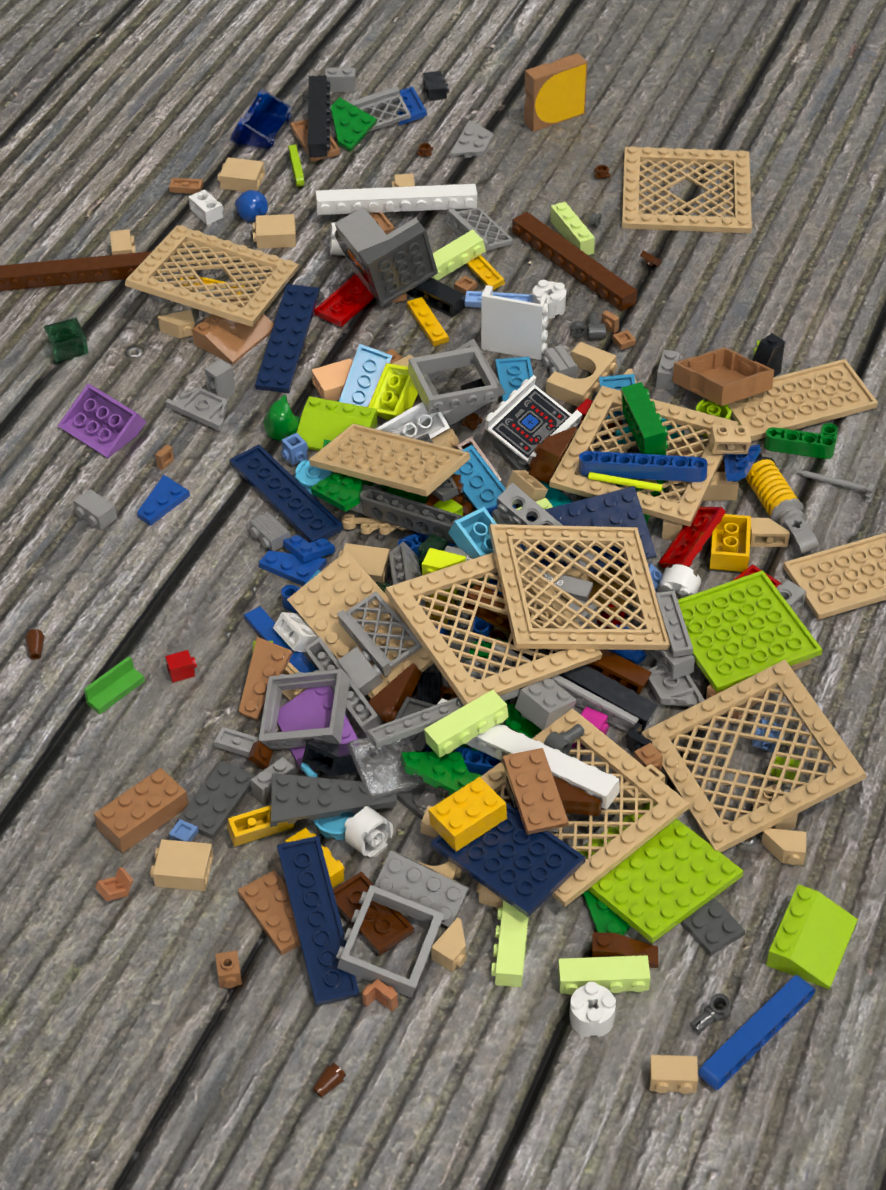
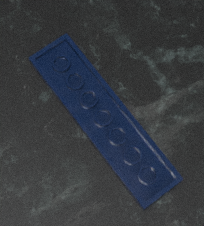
M286 285L255 383L257 390L290 394L320 294L318 287Z
M259 444L229 459L230 465L309 543L321 538L327 539L343 530V524Z
M319 836L278 844L277 851L315 1006L358 997L359 989L355 975L337 968L340 959L336 958L340 946L345 947L346 941L344 940L345 935Z

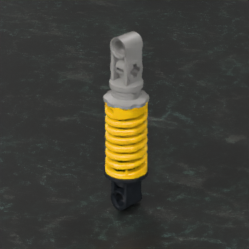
M759 453L748 475L744 478L754 491L770 519L790 532V537L800 554L818 547L819 543L815 534L805 522L802 502L799 501L776 467L775 461L770 457H762L761 453Z

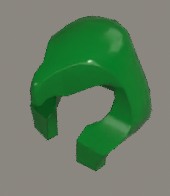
M283 395L270 406L263 419L266 434L278 441H282V439L297 433L301 419L293 415L286 395Z

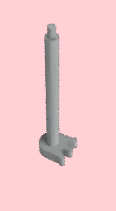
M798 470V474H801L803 477L866 492L865 502L871 503L875 494L876 484L870 483L869 486H864L805 470Z

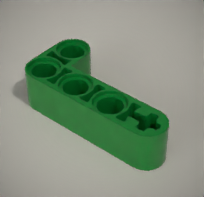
M825 423L822 425L821 434L771 427L766 430L764 447L772 452L830 459L834 455L838 427L833 423Z

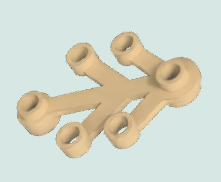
M351 513L345 514L342 518L344 529H354L357 524H361L362 534H370L378 528L379 533L387 535L396 529L402 531L409 530L374 518H355L354 514Z

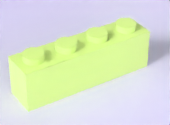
M562 202L552 205L550 222L563 238L587 255L593 254L595 237L568 204Z
M472 229L434 252L433 256L438 274L431 278L438 281L486 252L483 239Z
M491 690L425 728L426 743L439 758L449 754L457 747L468 743L476 736L504 722L508 718L507 704L494 690Z
M503 900V907H498L497 920H501V926L496 925L495 938L499 939V944H494L493 957H497V963L492 962L491 976H495V985L522 987L529 917H526Z
M648 955L559 959L558 978L560 994L573 995L578 988L586 985L588 982H595L612 993L649 991L650 971Z

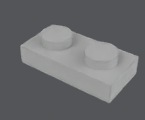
M222 727L214 741V745L217 748L248 757L253 743L258 741L259 738Z

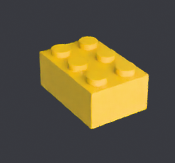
M724 514L722 521L716 526L711 535L709 569L743 572L748 568L751 516Z
M478 777L428 809L430 825L455 852L507 819L506 802L481 777Z

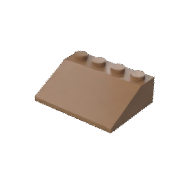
M235 299L229 300L230 302H236ZM264 313L253 327L210 314L192 329L194 345L234 364L271 334L274 323Z

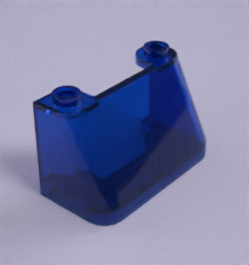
M261 88L244 117L239 120L230 140L237 144L263 149L272 148L276 141L274 139L284 122L290 120L292 116L290 112L293 107Z

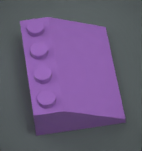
M88 383L58 424V427L109 458L134 439L146 424V421L138 413Z
M331 686L308 688L279 708L277 724L281 732L330 728L334 692ZM345 715L341 744L358 747V738ZM305 747L289 748L301 773H304L300 765L303 760Z

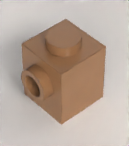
M651 743L634 751V759L644 767L652 764L660 772L662 771L663 755Z
M238 951L215 954L220 988H233L242 985Z

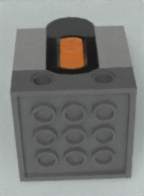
M364 207L335 223L337 229L335 237L346 255L349 267L369 292H371L381 307L438 274L426 229L416 218L387 235Z

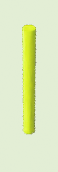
M589 472L588 475L590 480L630 487L635 486L636 488L662 492L663 488L662 484Z

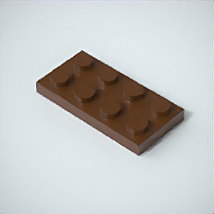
M362 871L333 889L338 911L352 926L355 924L351 922L355 910H360L362 907L359 901L363 891L368 892L370 885L374 886ZM371 901L358 933L380 956L413 934L414 927L399 911Z

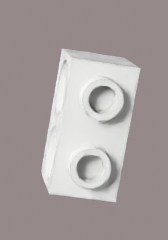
M205 189L188 196L190 210L206 225L223 218L222 204Z
M281 612L273 627L295 652H306L304 647L319 638L298 613Z

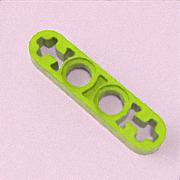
M296 144L288 145L296 187L305 186Z

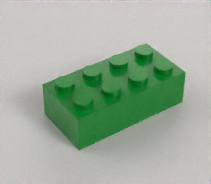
M642 382L621 387L622 413L641 454L666 455L668 431L666 426H662V419L660 414L656 413L654 401H650L649 390L644 388Z

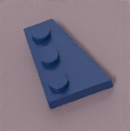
M413 86L400 90V95L411 118L398 122L399 126L427 116V111ZM398 111V114L403 115L405 112Z
M760 444L750 446L748 454L724 455L727 482H737L742 478H746L761 451Z
M163 475L137 511L138 518L151 526L190 496L189 490Z
M268 551L259 561V568L304 586L317 570H322L325 567L327 559L316 558L303 563L291 553Z

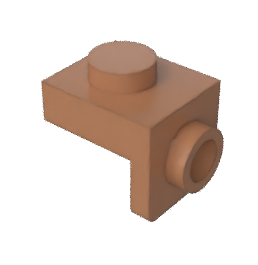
M121 867L118 868L115 877L97 881L95 888L107 902L127 897L133 879Z
M379 979L372 984H368L362 992L363 1005L366 1007L375 999L391 1012L398 1006L396 990L389 985L386 986Z

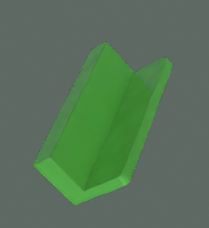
M128 656L84 688L87 705L99 715L145 682L144 676L134 669L132 658Z

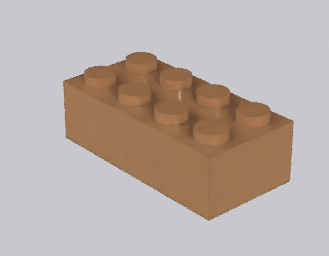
M159 768L95 812L97 829L116 848L124 853L184 811L188 805L187 792L162 768Z

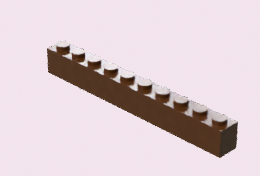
M525 212L512 219V233L621 312L636 304L637 290L533 215Z
M152 251L0 265V291L127 279Z
M476 584L473 589L480 591L482 586ZM486 587L483 590L484 593L494 595L495 592ZM469 593L466 598L477 601L478 595ZM497 593V597L504 598L502 595ZM481 597L480 602L490 605L492 601L491 599ZM494 601L493 606L504 609L505 604ZM465 602L463 608L474 611L475 605ZM478 606L475 616L511 634L508 615ZM599 649L602 653L600 660L586 664L639 695L644 691L652 672L603 649Z

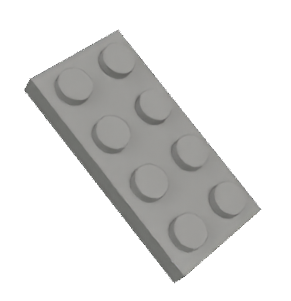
M390 850L374 885L443 913L444 916L441 924L447 927L455 921L470 888L393 850Z

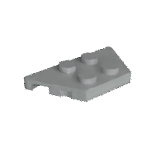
M469 120L450 152V159H455V155H464V158L484 156L494 139V134Z
M199 387L191 392L181 394L179 399L174 401L167 399L165 401L166 407L221 431L228 407L227 399Z
M659 663L648 670L652 672L648 684L660 704L692 707L704 701L703 696L689 674L673 680Z

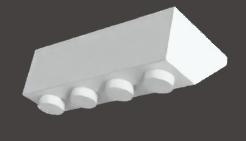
M423 402L376 429L413 439L428 433L431 439L450 427L442 412L428 414Z

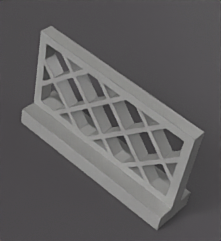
M398 86L349 102L364 112L371 111V116L375 113L381 114L379 118L375 117L377 123L370 131L411 118L400 95ZM400 102L398 106L393 105V103ZM384 106H385L384 111L378 109V108H381V107H384ZM389 108L395 109L394 113L387 111ZM398 111L405 112L403 115H397ZM384 116H389V117H391V118L388 119V120H384V119H383Z
M479 207L458 212L453 208L447 209L445 223L459 237L473 229L483 239L486 251L514 243V239Z
M376 591L346 612L341 610L337 613L339 624L362 651H366L373 664H376L385 677L391 673L393 667L423 647L410 629ZM375 599L380 603L379 609L368 608L369 603ZM356 612H364L363 620L354 619L352 615ZM367 612L378 613L377 620H366ZM381 614H390V622L380 621ZM365 625H375L374 633L365 632ZM389 626L388 634L377 633L378 627ZM392 627H401L403 629L402 635L391 634ZM376 638L387 639L386 646H377ZM390 639L401 640L400 647H389ZM404 640L415 643L411 648H403ZM388 651L398 652V657L390 661L387 657Z

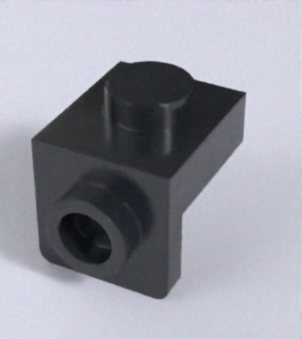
M638 723L634 728H630L626 734V748L633 752L649 743L652 744L651 740L641 735V724Z

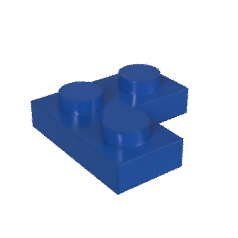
M295 535L283 540V547L303 563L335 553V546L325 538L309 543L300 535Z

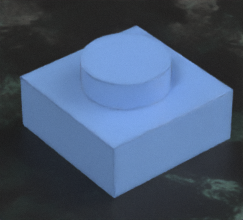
M180 819L170 831L169 839L191 842L198 833V827Z

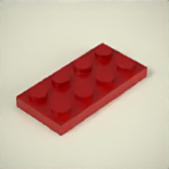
M353 275L315 308L314 315L342 327L374 297L356 275Z
M699 507L691 526H683L658 564L662 568H671L675 564L690 567L696 555L702 550V546L711 537L713 530L722 521V517L726 513L723 507Z

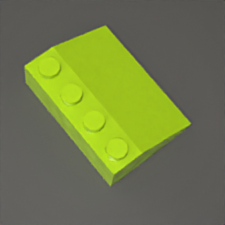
M309 396L302 412L297 433L307 443L308 449L320 451L323 448L324 439L332 441L352 424L376 429L378 425L377 409Z
M798 884L769 949L766 966L792 976L798 975L805 981L830 990L858 919L819 891Z

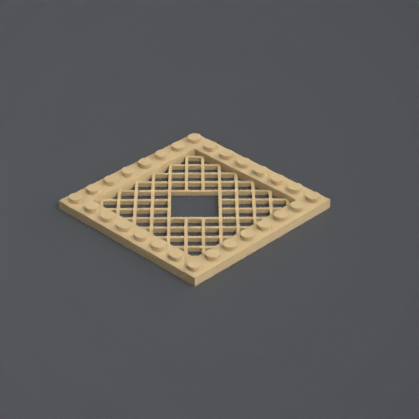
M625 147L622 228L751 233L749 151ZM648 163L651 166L647 168L644 165ZM665 164L667 167L662 168L660 165ZM679 164L682 168L678 169L675 166ZM696 165L698 168L694 170L691 166ZM712 166L713 169L709 170L706 167ZM724 166H727V167L730 168V169H728V170L725 171V170L722 169V168H723ZM656 168L659 171L655 173L652 169ZM672 169L674 172L669 173L667 170ZM687 169L690 172L686 174L683 171ZM703 170L706 173L702 175L699 171ZM718 170L721 174L717 175L714 172ZM648 172L651 175L649 177H646L643 174ZM662 173H664V174L667 175V176H665L664 178H662V177L659 176V175L662 174ZM680 174L682 177L677 178L675 175ZM695 174L698 177L694 179L691 176ZM711 175L714 178L710 180L707 176ZM726 175L729 179L725 180L722 177ZM657 178L658 181L654 182L651 179ZM670 178H672V179L675 180V181H673L672 183H670V182L667 181V180L670 179ZM688 179L706 192L686 203L667 189ZM701 179H703V180L706 181V182H705L704 184H702V183H700V182H698V181H700ZM716 180H719V181H721L722 183H720V184L718 185V184L715 183V181H716ZM648 182L651 185L647 187L644 185V183ZM665 183L666 186L662 187L659 184ZM711 184L714 187L712 189H709L706 186ZM727 185L730 188L726 190L723 186ZM654 187H656V188H658L659 190H657L656 192H654V191L651 190V189L654 188ZM719 189L722 193L717 194L714 191ZM647 191L650 195L646 196L643 193ZM662 192H664V193L667 194V195H665L664 197H662V196L659 195V194L662 193ZM712 194L715 197L710 199L707 195ZM728 195V196H730V198L725 199V198L722 197V196ZM655 196L658 200L653 201L651 198ZM671 197L674 201L670 202L667 199ZM703 198L706 202L701 203L698 200ZM719 199L723 202L718 204L715 202V200ZM648 201L651 204L646 206L643 203ZM664 202L667 205L662 207L659 203ZM679 202L682 204V206L677 207L674 204ZM696 203L699 206L694 208L691 204ZM711 203L714 207L709 208L707 205ZM727 204L730 208L726 209L723 206ZM655 206L658 208V210L653 211L650 208ZM672 207L675 210L670 212L667 208ZM687 207L690 211L685 212L683 209ZM703 208L706 212L702 213L699 210ZM720 209L723 212L718 214L715 210ZM648 211L651 214H643V212ZM695 212L699 216H691V214ZM728 214L731 217H723V215Z
M177 225L126 279L125 286L253 327L297 272L299 264L291 260L278 258L276 255L263 253L260 250L250 249L245 245H237L229 240H222L216 236L206 235L201 231H194L185 226ZM222 268L233 282L205 285L194 270ZM214 294H220V296L214 297ZM235 299L236 302H230L229 300Z
M601 386L552 476L550 487L587 498L630 487H618L613 483L590 480L588 476L582 477L579 471V455L584 451H594L593 448L601 446L604 450L602 452L619 451V453H624L622 449L637 445L635 441L631 442L628 438L633 436L632 433L626 434L622 429L627 427L628 424L620 425L618 422L625 419L624 416L615 417L613 415V412L621 411L622 413L620 390ZM650 399V401L655 403L656 413H659L661 418L666 419L665 422H662V426L671 424L674 428L668 430L667 443L668 445L671 444L673 449L666 451V455L677 453L678 456H683L680 451L687 449L691 454L686 456L698 457L702 455V458L706 459L708 463L707 479L703 482H689V484L686 481L666 480L667 482L662 484L663 488L670 486L671 492L664 493L662 490V492H659L661 495L653 497L650 494L653 490L643 489L637 492V496L644 514L691 526L725 455L712 454L709 438L700 440L698 436L706 434L709 437L712 425H738V422ZM613 422H614L615 425L617 426V427L608 429V427L606 426V424H610V423H613ZM603 426V428H604L605 430L599 432L600 429H601V427ZM689 429L691 434L683 436L681 431ZM620 430L622 435L614 437L612 433ZM677 432L679 437L671 439L669 435ZM608 434L610 439L602 441L600 436ZM694 437L697 442L689 444L686 439ZM596 438L598 440V443L593 444ZM625 439L627 444L619 446L617 441ZM683 441L685 446L677 448L675 443ZM614 443L615 447L607 449L605 445ZM700 445L702 450L694 452L692 448ZM637 479V480H639V481H645V482H651V481H652L653 483L658 484L656 480H651V479H643V480H641V479ZM682 482L684 488L676 490L674 485ZM676 495L678 498L676 501L671 502L667 498Z
M490 524L489 534L515 649L669 650L670 641L637 527ZM519 544H523L526 547H528V549L524 552L517 546ZM543 545L547 549L542 552L536 546ZM556 545H561L565 548V550L563 552H560L554 547ZM579 545L584 550L580 553L573 547ZM598 546L602 551L598 553L592 547ZM616 546L621 551L617 554L610 548ZM531 551H534L540 556L537 559H534L528 554ZM550 551L558 555L555 560L547 555ZM569 551L577 556L574 560L566 556ZM515 552L521 555L518 559ZM587 552H589L592 555H594L595 558L593 560H590L584 555ZM607 552L614 558L610 561L602 555ZM523 558H526L532 563L529 566H526L520 561ZM544 558L551 564L546 567L539 561ZM564 559L570 564L564 567L558 561ZM579 559H582L583 561L588 563V565L583 567L580 564H578L577 561ZM598 559L606 563L603 568L595 563ZM617 559L625 564L622 568L614 564ZM535 565L543 570L540 574L532 570ZM556 566L562 571L557 574L551 568ZM572 566L603 585L585 604L554 584ZM591 566L599 571L596 575L588 570ZM519 567L524 569V571L521 574L519 571ZM612 567L618 572L613 575L607 569ZM528 572L536 578L530 581L524 575ZM548 573L551 576H553L554 579L550 582L549 580L544 578L543 575ZM602 574H604L607 577H609L610 580L608 582H605L599 577ZM622 574L629 580L625 583L617 577ZM538 580L546 584L543 589L535 584ZM522 581L528 584L525 588H523ZM615 581L622 587L617 590L610 584ZM531 587L539 592L536 596L528 592ZM551 587L558 593L552 596L546 591ZM607 588L615 594L609 597L603 591ZM627 589L633 595L629 598L622 591ZM544 595L550 601L546 604L538 598ZM561 595L569 600L566 604L558 600ZM525 596H527L528 598H530L531 601H529V602L527 603ZM601 596L607 602L603 605L595 599ZM619 596L626 602L621 605L614 599ZM536 602L543 608L537 611L531 605ZM556 603L562 608L557 612L550 605ZM572 603L580 607L577 612L569 607ZM591 603L599 607L596 612L588 607ZM611 603L619 609L613 612L607 606ZM629 603L637 608L634 613L626 608ZM547 610L554 616L549 619L542 613ZM566 610L573 616L568 619L561 613ZM585 610L592 616L586 619L580 614ZM529 611L534 614L532 618H530ZM605 611L611 617L607 620L599 614ZM623 611L630 617L625 620L618 614ZM539 617L546 623L540 626L534 621ZM557 617L565 622L562 627L553 622ZM576 618L584 622L581 627L573 622ZM597 618L604 624L598 627L592 621ZM614 618L623 623L619 628L611 623ZM633 618L641 623L638 628L630 623ZM569 625V626H571V627L574 628V629H565V628Z
M494 552L386 587L385 594L464 706L491 690H494L501 696L546 678L600 660L602 657L599 649H548L550 653L545 655L538 653L539 649L535 651L515 649V646L511 644L513 639L512 633L508 643L470 632L478 606L507 615L506 606L504 609L493 606L494 601L505 604L504 598L496 596L498 591L502 592V588L499 587V576L494 575V573L498 572ZM515 552L518 559L521 555ZM523 558L520 561L526 566H529L532 563L526 558ZM534 566L532 570L540 574V571ZM519 567L520 574L524 571L521 567ZM528 572L524 575L530 581L536 578ZM485 577L484 581L476 580ZM487 578L498 580L497 586L486 583ZM538 580L535 583L542 589L546 586V584L540 580ZM522 581L523 588H525L528 584ZM468 582L467 587L461 586V584ZM471 583L482 586L481 590L471 589ZM484 587L495 590L494 595L484 593ZM532 587L528 590L534 596L539 593ZM551 587L546 591L552 596L556 595V592ZM451 588L450 593H449V592H446V591H443V590H446V589ZM454 589L465 591L464 597L453 594ZM435 593L433 598L427 597L428 595ZM440 594L448 597L447 602L437 600V595ZM467 594L478 595L477 601L466 598ZM544 595L538 598L546 604L550 601ZM481 597L491 599V604L488 605L480 602ZM451 598L462 601L461 605L450 604ZM420 601L431 602L430 608L419 605ZM464 603L475 605L474 611L463 608ZM556 603L550 605L557 612L562 608ZM434 604L444 606V612L434 610ZM447 609L457 610V616L447 614ZM547 610L542 613L547 618L549 617V619L554 616ZM566 610L561 613L568 619L573 616ZM461 612L472 615L471 620L460 618ZM430 615L441 616L440 622L429 619ZM558 617L553 621L561 627L565 624ZM444 618L454 620V626L444 624ZM537 619L534 621L541 626L546 623ZM575 619L573 622L577 624L579 627H581L579 622ZM458 622L469 625L468 629L457 628ZM568 625L565 629H574V628H572L571 626ZM441 628L452 631L450 636L440 634L439 632ZM457 632L465 635L464 641L453 638L454 633ZM468 636L479 639L478 644L467 642ZM481 641L493 643L491 649L480 646ZM451 642L462 645L461 650L450 648ZM495 644L506 647L505 653L494 650ZM465 646L476 649L474 655L463 652ZM509 649L519 651V657L509 655ZM478 651L489 653L488 659L477 656ZM525 653L534 656L533 660L528 661L522 659V654ZM492 655L502 657V663L492 661ZM461 657L472 659L471 665L460 662ZM509 659L517 662L516 667L505 665V660ZM475 661L485 663V669L475 667ZM489 665L500 668L499 673L488 671ZM471 672L483 674L482 679L470 677Z
M786 660L642 732V735L651 740L652 745L663 755L662 768L678 794L689 803L688 810L710 845L720 853L867 778L863 768ZM770 693L780 694L777 701L767 699ZM765 694V696H764L763 699L757 698V697H759V696ZM783 696H785L790 704L781 702ZM752 702L761 703L759 711L750 709ZM747 703V705H746L745 708H740V707H739V706H741V705ZM766 704L775 706L773 713L763 712ZM779 707L789 708L787 716L777 714ZM793 709L797 713L799 718L791 716ZM734 711L743 713L741 720L732 718ZM729 712L727 717H722V715ZM747 714L757 715L755 722L745 721ZM761 716L771 717L769 725L759 723ZM775 718L785 720L783 727L773 726ZM716 720L725 722L723 729L714 728ZM711 721L709 727L703 726L704 724ZM789 721L799 722L797 730L787 728ZM729 723L739 724L737 732L727 730ZM803 724L809 732L801 731ZM743 725L753 727L751 734L741 732ZM698 729L707 731L705 738L695 737ZM756 729H767L765 736L755 735ZM693 730L691 736L684 735ZM771 730L781 732L779 739L769 738ZM711 732L721 733L718 741L709 739ZM725 734L735 736L732 743L723 742ZM784 734H795L793 741L783 740ZM799 735L809 737L807 744L797 743ZM739 737L776 743L766 775L728 768ZM813 738L819 746L811 745ZM679 740H689L687 747L677 746ZM693 741L703 743L700 750L691 748ZM707 744L717 745L714 753L704 751ZM780 745L791 746L789 753L778 752ZM721 746L730 748L728 755L718 753ZM794 748H804L803 756L793 755ZM809 749L819 751L817 759L807 757ZM678 751L685 752L683 758H681ZM823 752L829 761L821 760ZM689 753L698 754L696 762L686 760ZM703 755L712 757L710 764L700 763ZM776 756L786 758L785 764H774ZM716 758L726 759L723 767L714 765ZM790 759L800 760L799 767H789ZM804 763H815L813 771L802 769ZM819 764L829 766L828 772H817ZM687 765L694 766L692 773L688 769ZM698 767L707 769L705 776L695 775ZM772 768L782 770L780 778L770 776ZM712 770L722 771L719 779L709 777ZM786 771L795 772V779H784ZM726 772L735 774L733 782L723 780ZM800 774L811 775L809 782L798 781ZM740 775L749 777L747 784L737 783ZM754 778L764 779L761 787L751 785ZM696 780L703 781L701 788ZM768 780L778 782L775 790L765 788ZM707 782L717 783L715 791L705 789ZM782 783L792 785L790 792L780 791ZM721 784L731 786L728 794L719 792ZM735 787L745 789L743 796L733 795ZM749 790L759 791L757 799L747 798ZM763 792L774 794L771 802L761 800ZM705 794L712 795V799L710 802ZM716 797L727 798L724 806L714 804ZM731 799L741 801L738 809L728 807ZM744 803L755 804L753 811L742 810ZM714 809L722 810L720 818ZM726 811L736 813L734 821L724 819Z
M573 708L532 739L544 744L545 739L550 733L556 731L560 734L561 732L568 731L576 724H580L584 728V735L573 742L577 743V750H570L568 754H576L579 760L580 755H591V761L581 762L592 766L606 767L607 774H609V767L617 773L612 775L620 779V798H615L613 802H620V810L601 809V814H605L604 822H593L592 815H590L589 822L569 821L568 826H574V834L562 833V827L559 828V833H552L560 840L562 838L574 839L573 846L570 847L576 851H588V859H585V863L552 894L564 907L569 905L689 809V803ZM580 743L588 750H580ZM595 755L603 762H594ZM501 761L481 776V778L496 793L501 790L500 797L504 801H510L509 796H504L505 789H507V774ZM623 779L628 781L632 786H623ZM623 790L635 791V798H623ZM638 791L646 798H638ZM623 803H635V810H623ZM638 803H650V810H638ZM608 814L620 815V822H608ZM623 815H635V822H623ZM577 826H589V834H577ZM592 827H604V834H592ZM607 827H619V834H607ZM577 839H589V846H577ZM592 839H604V847L592 846Z

